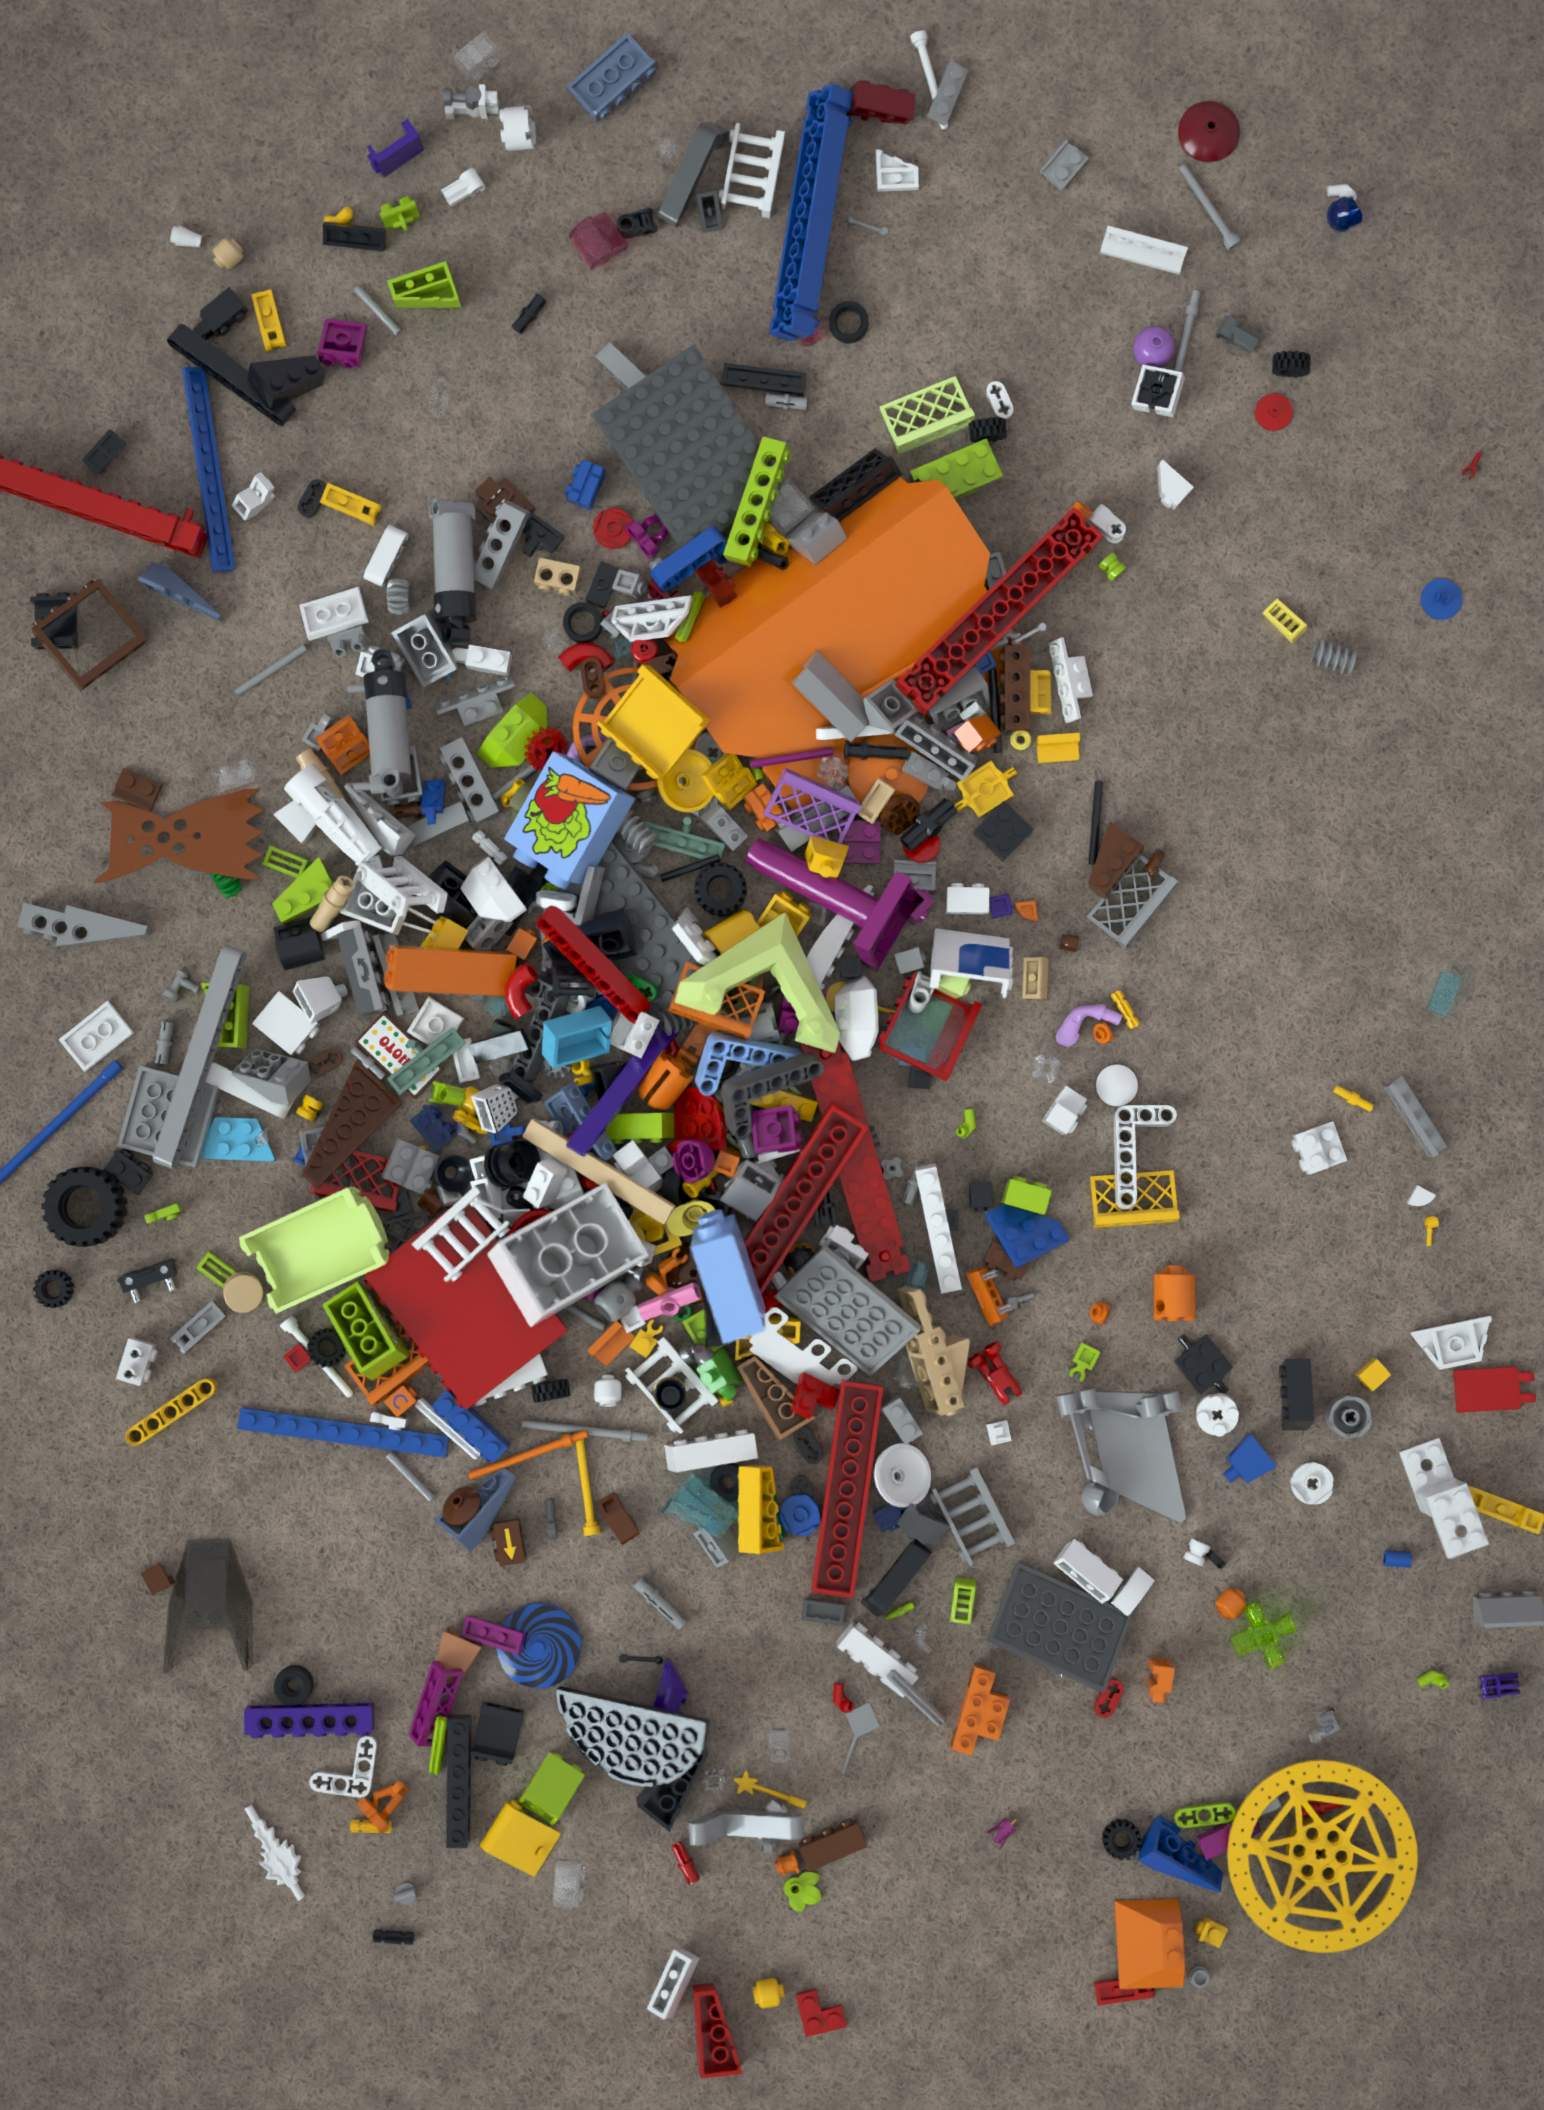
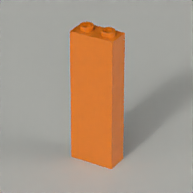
M390 945L389 951L386 953L388 968L384 974V983L392 991L505 996V985L509 975L515 971L517 955L502 951Z

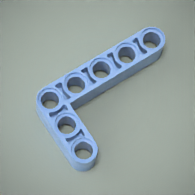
M714 1032L706 1040L695 1076V1083L703 1095L710 1096L718 1088L726 1059L765 1067L803 1054V1052L793 1047L759 1040H745L734 1035ZM722 1042L719 1047H714L716 1043ZM742 1046L739 1051H734L736 1047ZM762 1050L759 1055H754L756 1051ZM781 1054L778 1059H773L776 1055ZM716 1061L715 1065L708 1066L710 1062ZM710 1080L709 1084L702 1085L703 1082Z

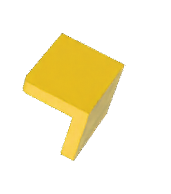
M1372 1358L1355 1374L1364 1386L1372 1392L1391 1375L1376 1358Z

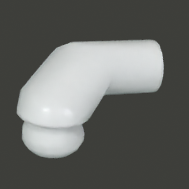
M1347 184L1327 186L1328 196L1338 195L1349 204L1354 203L1357 199L1355 191Z

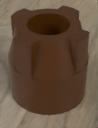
M1062 934L1060 949L1076 953L1079 936Z

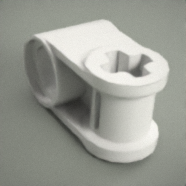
M1102 504L1094 510L1086 521L1089 526L1093 525L1111 543H1119L1124 537L1126 531L1125 524ZM1119 529V533L1112 534V530Z
M919 970L907 1001V1007L913 1013H921L925 1009L934 991V988H930V977L923 975ZM914 998L920 999L922 1003L917 1002Z

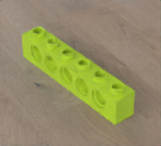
M762 437L723 553L728 561L751 567L752 562L757 559V547L759 541L761 542L764 538V526L770 520V508L772 502H775L777 499V487L779 482L783 481L785 463H788L791 457V451L786 442ZM771 460H776L773 466H767ZM764 480H770L766 486H761ZM758 499H763L760 505H754ZM751 519H756L755 524L748 525V522ZM745 538H750L748 544L741 545Z

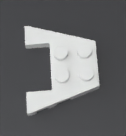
M686 907L680 912L672 930L698 963L707 965L718 957L714 952L715 947L709 940L703 938L701 935L703 932L696 924L699 921L691 910Z

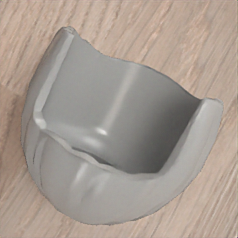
M1093 1481L1088 1483L1082 1492V1504L1088 1512L1097 1516L1110 1513L1119 1501V1493Z

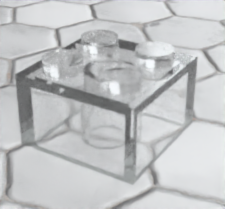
M788 477L777 487L778 496L776 501L771 504V517L768 521L783 537L815 513L814 506ZM761 499L756 504V506L760 505L763 502V499Z

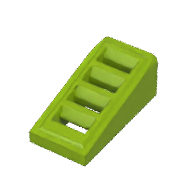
M955 1577L950 1622L971 1625L976 1591L975 1579ZM958 1594L970 1596V1599L959 1598ZM957 1603L968 1604L969 1607L957 1606ZM956 1611L967 1612L968 1616H961L965 1618L955 1617Z

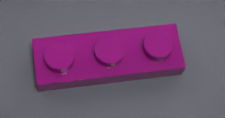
M471 1615L466 1616L461 1637L517 1655L521 1654L526 1636L524 1632Z

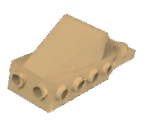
M905 1286L899 1288L897 1291L903 1311L922 1326L920 1332L905 1345L925 1411L941 1416L956 1414L958 1409L964 1407L961 1396L970 1344L969 1338L955 1335L946 1337L941 1327L931 1325L932 1317L927 1311L925 1305L926 1297L921 1289Z

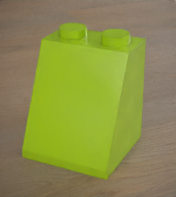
M549 1752L518 1802L527 1810L553 1825L559 1820L585 1774L581 1773L582 1769L577 1765H569L564 1762V1758L558 1753L554 1752L552 1754Z

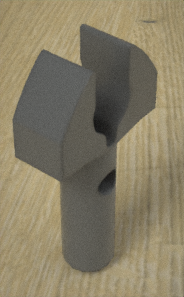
M549 1498L546 1500V1526L548 1539L551 1540L557 1539L554 1499Z

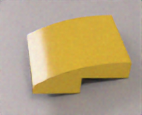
M725 753L701 775L709 789L727 810L733 808L757 785L749 768L742 766L736 754Z

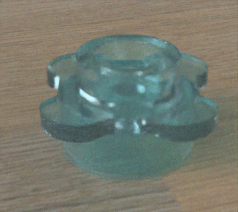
M617 638L614 641L616 646L614 657L617 659L621 657L632 659L631 646L633 642Z

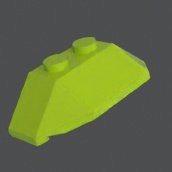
M529 693L516 703L488 734L476 755L491 768L521 765L527 759L524 756V753L528 751L524 748V745H529L527 737H533L532 731L539 733V727L546 730L548 726L547 706L535 695Z

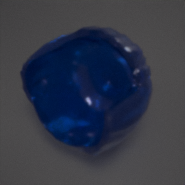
M1348 196L1337 198L1327 209L1328 224L1337 232H1346L1350 227L1363 221V215L1356 201Z

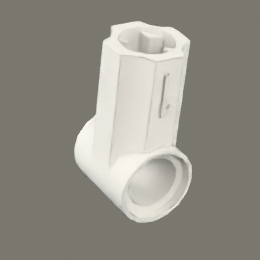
M471 168L463 172L457 181L441 191L450 207L469 196H476L475 193L479 191L483 192L486 186L477 171Z

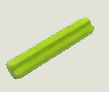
M695 591L693 593L689 613L677 630L675 638L680 643L687 641L705 599L702 591Z
M438 1716L436 1718L429 1772L431 1774H439L441 1770L448 1722L447 1717Z

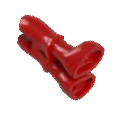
M995 1341L982 1349L985 1356L995 1367L993 1370L990 1369L980 1351L967 1360V1366L969 1368H977L984 1376V1380L991 1386L998 1400L1002 1404L1007 1405L1010 1401L1007 1398V1394L1003 1391L1010 1386L1011 1391L1017 1397L1022 1395V1391L1018 1382L1009 1372L1007 1364L1003 1363L999 1355L1002 1348L1000 1342Z

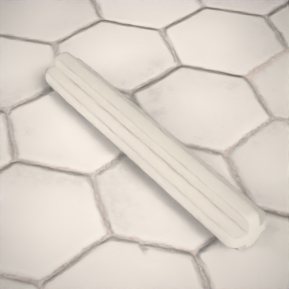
M420 1398L414 1406L473 1459H477L480 1456L481 1451L476 1446H470L465 1441L466 1437L461 1432H455L450 1427V1422L445 1417H439L434 1411L435 1408L424 1398Z

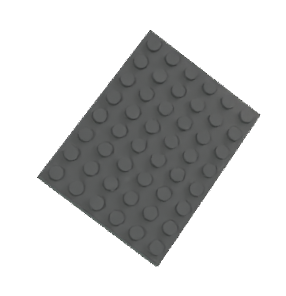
M693 344L591 414L679 549L710 527L715 526L722 532L734 523L760 446ZM764 480L761 486H766L770 480ZM783 481L778 484V492L786 487ZM758 499L754 505H760L763 499Z

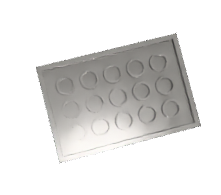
M826 1245L782 1286L774 1296L869 1377L919 1333L922 1328L917 1321Z

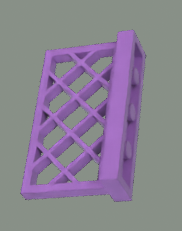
M784 767L781 778L763 815L809 836L832 842L835 841L829 839L826 832L838 828L840 835L836 843L841 844L856 813H859L862 806L858 800ZM783 784L791 786L794 794L782 798L780 790ZM805 793L811 795L813 802L801 806L798 796ZM796 797L799 807L787 811L784 801ZM782 802L784 813L775 815L770 812L773 805ZM829 803L831 811L820 814L817 804ZM815 806L818 816L806 820L803 809ZM843 810L850 813L846 821L838 823L835 813ZM801 811L804 821L796 824L791 822L789 815ZM833 814L836 824L824 828L821 818ZM819 819L822 829L815 832L809 830L807 823Z

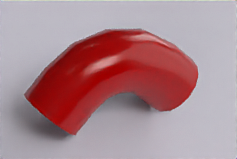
M588 642L574 644L557 656L570 672L585 659L591 657L599 660L603 673L616 661L601 646Z
M525 962L513 971L505 985V1001L515 1019L533 1008L526 998L525 990L530 984L538 980V975L533 966L528 962Z

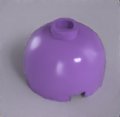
M1158 326L1142 330L1133 344L1135 359L1141 366L1164 367L1172 359L1175 350L1172 335L1166 329Z

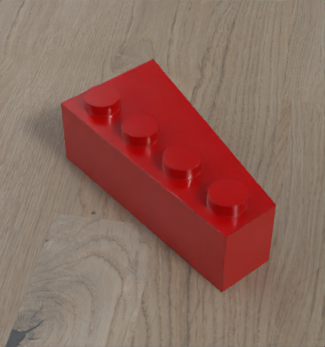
M714 1984L692 1985L697 2064L700 2078L743 2074Z

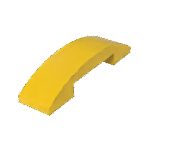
M1468 1485L1478 1512L1539 1535L1544 1522V1514Z

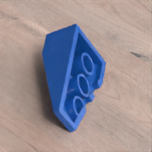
M1158 1815L1144 1836L1142 1845L1140 1844L1138 1861L1155 1871L1215 1892H1220L1223 1872L1210 1859L1206 1860L1203 1855L1200 1856L1193 1848L1195 1844L1191 1840L1186 1842L1179 1835L1181 1830L1175 1824Z

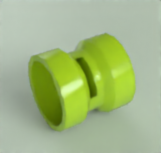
M1114 552L1098 565L1102 571H1106L1110 581L1116 579L1127 569L1123 563L1118 561V556Z

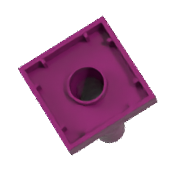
M761 838L754 842L746 858V864L756 868L757 871L860 926L862 930L855 940L854 946L862 964L876 972L879 970L918 903L911 878L898 871L895 872L881 898L878 899L839 878L823 877L819 873L810 871L807 861Z

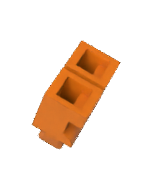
M1149 1657L1148 1667L1153 1676L1146 1679V1684L1149 1687L1148 1695L1153 1702L1165 1703L1166 1692H1172L1175 1667L1168 1659Z

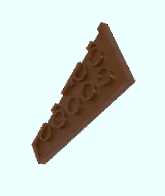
M356 1060L301 1175L316 1190L403 1103L358 1060Z

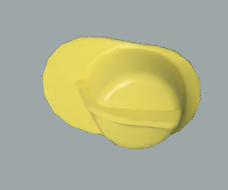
M698 1199L690 1200L684 1205L674 1208L667 1221V1227L676 1236L693 1234L694 1227L700 1225L698 1217L715 1209L708 1202Z

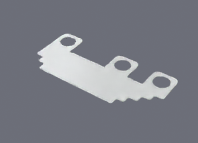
M776 1307L771 1308L766 1313L765 1331L751 1335L752 1338L749 1341L753 1344L750 1348L751 1352L795 1384L798 1383L799 1375L803 1372L832 1386L834 1383L839 1385L841 1379L848 1380L857 1371V1366L845 1358L839 1360L830 1370L822 1366L820 1362L830 1353L831 1348L820 1339H815L802 1351L776 1331L788 1320V1316ZM772 1313H779L782 1316L779 1324L774 1325L769 1322L768 1318ZM820 1344L824 1346V1353L820 1356L813 1355L811 1349L814 1345ZM841 1364H848L851 1367V1371L847 1375H841L838 1373V1367Z

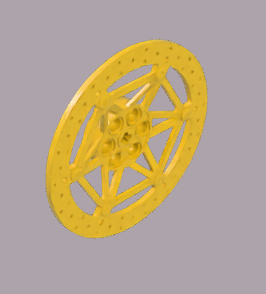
M1308 1760L1294 1763L1275 1771L1263 1779L1247 1795L1239 1807L1230 1829L1227 1848L1228 1870L1234 1892L1240 1904L1255 1924L1265 1933L1288 1946L1300 1950L1321 1953L1338 1952L1370 1941L1382 1933L1400 1914L1411 1894L1417 1872V1843L1411 1821L1404 1807L1393 1792L1379 1779L1359 1767L1344 1762ZM1318 1781L1335 1782L1360 1791L1355 1799L1304 1792L1302 1784ZM1288 1791L1289 1800L1259 1839L1251 1838L1253 1828L1263 1810L1277 1796ZM1308 1800L1349 1805L1350 1808L1331 1820L1318 1817L1309 1805ZM1373 1803L1380 1808L1391 1827L1396 1847V1857L1394 1858L1387 1856L1368 1809ZM1294 1806L1296 1826L1289 1836L1268 1841V1838ZM1301 1806L1311 1816L1310 1819L1302 1821ZM1354 1814L1346 1831H1342L1337 1823ZM1362 1816H1364L1379 1856L1352 1845L1350 1842V1838ZM1315 1828L1314 1835L1306 1836L1307 1830ZM1330 1831H1336V1836L1333 1839H1327ZM1286 1844V1855L1269 1848ZM1296 1845H1303L1299 1853L1293 1852ZM1318 1849L1322 1850L1323 1853L1320 1855L1316 1854L1315 1851ZM1343 1850L1344 1856L1341 1859H1336V1853ZM1353 1853L1375 1863L1352 1864ZM1249 1854L1258 1856L1275 1897L1276 1903L1271 1909L1263 1902L1253 1884L1249 1869ZM1265 1856L1289 1863L1292 1868L1283 1896H1281ZM1304 1865H1311L1310 1871L1307 1873L1301 1872ZM1325 1868H1332L1329 1875L1323 1876L1322 1873ZM1377 1871L1355 1902L1350 1905L1345 1880L1347 1872ZM1386 1873L1394 1874L1390 1887L1381 1902L1367 1916L1357 1921L1356 1912ZM1299 1877L1305 1884L1290 1898L1295 1879ZM1339 1882L1343 1906L1335 1898L1328 1886ZM1314 1886H1319L1337 1911L1333 1912L1294 1905ZM1289 1913L1337 1919L1341 1921L1342 1928L1311 1930L1293 1925L1285 1921V1918Z

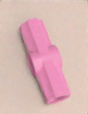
M696 1282L678 1289L669 1287L662 1297L657 1296L639 1303L638 1310L643 1320H649L662 1314L675 1315L680 1307L702 1299V1293Z

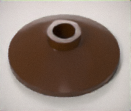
M461 1487L452 1492L443 1506L445 1520L455 1526L471 1521L481 1506L479 1492L472 1487Z

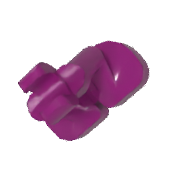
M657 514L645 518L642 525L632 521L625 526L627 533L638 543V547L649 559L659 552L655 543L663 542L669 533ZM659 522L662 526L659 534L649 538L645 531L650 525Z

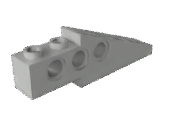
M23 903L17 927L23 929L25 934L35 936L36 932L44 934L43 938L55 941L57 937L56 946L59 947L149 936L151 927L68 905H66L65 912L62 913L28 903ZM42 918L47 920L44 928L39 927V921ZM62 923H66L67 930L61 934L59 926ZM86 928L87 935L81 939L79 932L81 929Z

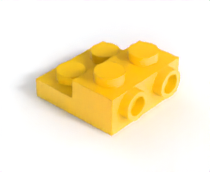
M778 891L757 921V924L762 928L786 912L796 937H798L813 914L809 912L811 908L805 903L800 902L798 904L793 901V896L787 891L782 893Z

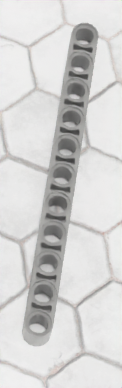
M224 945L220 951L153 1154L154 1163L171 1169H175L179 1164L246 961L247 954L243 950Z

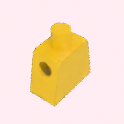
M810 836L805 851L809 870L819 873L823 877L838 878L849 846Z

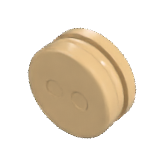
M249 1272L232 1274L223 1286L224 1300L229 1308L239 1313H247L256 1309L263 1298V1288L260 1280Z

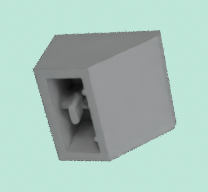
M745 1160L738 1165L720 1201L756 1222L773 1200L782 1181L750 1161Z

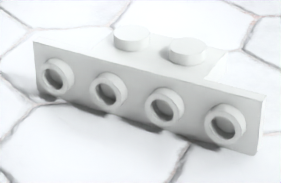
M1064 637L1050 642L1048 645L1065 723H1071L1081 719L1077 699L1090 698L1093 696L1085 657H1068Z

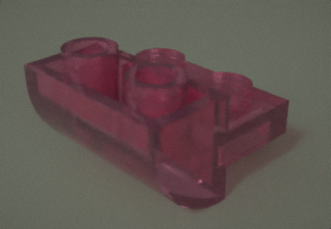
M606 212L593 218L592 216L587 217L576 225L569 234V238L591 270L607 263L610 257L626 250L628 244Z

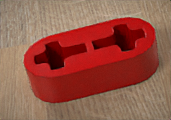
M1111 1678L1104 1693L1100 1692L1095 1702V1711L1102 1718H1108L1113 1714L1123 1694V1685L1118 1679ZM1114 1683H1117L1116 1687L1119 1691H1114L1111 1697H1109L1110 1689L1108 1686H1113ZM1108 1699L1109 1702L1107 1706L1110 1709L1109 1711L1105 1710L1103 1713H1101V1708L1099 1707V1705H1104L1106 1700Z

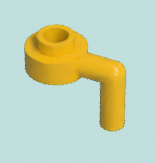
M589 1059L572 1063L571 1071L576 1075H584L574 1079L577 1086L593 1083L592 1074L589 1069Z

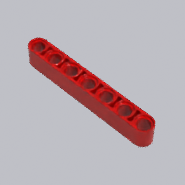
M549 906L537 920L538 928L627 1020L636 1023L641 1012L647 1013L651 1008L648 999L558 907Z

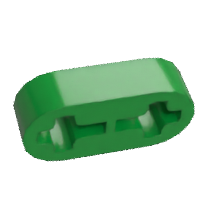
M634 974L625 975L628 980L632 979V984L636 985L637 989L645 997L647 993L641 989L651 988L650 992L653 995L646 997L649 1002L657 999L659 989L654 983Z

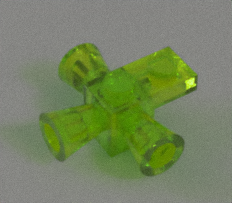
M1260 1601L1248 1604L1242 1613L1252 1626L1229 1636L1237 1656L1241 1657L1259 1649L1264 1653L1267 1669L1282 1665L1287 1660L1276 1646L1280 1643L1277 1636L1297 1632L1290 1614L1287 1612L1274 1623H1271L1267 1619L1264 1620Z

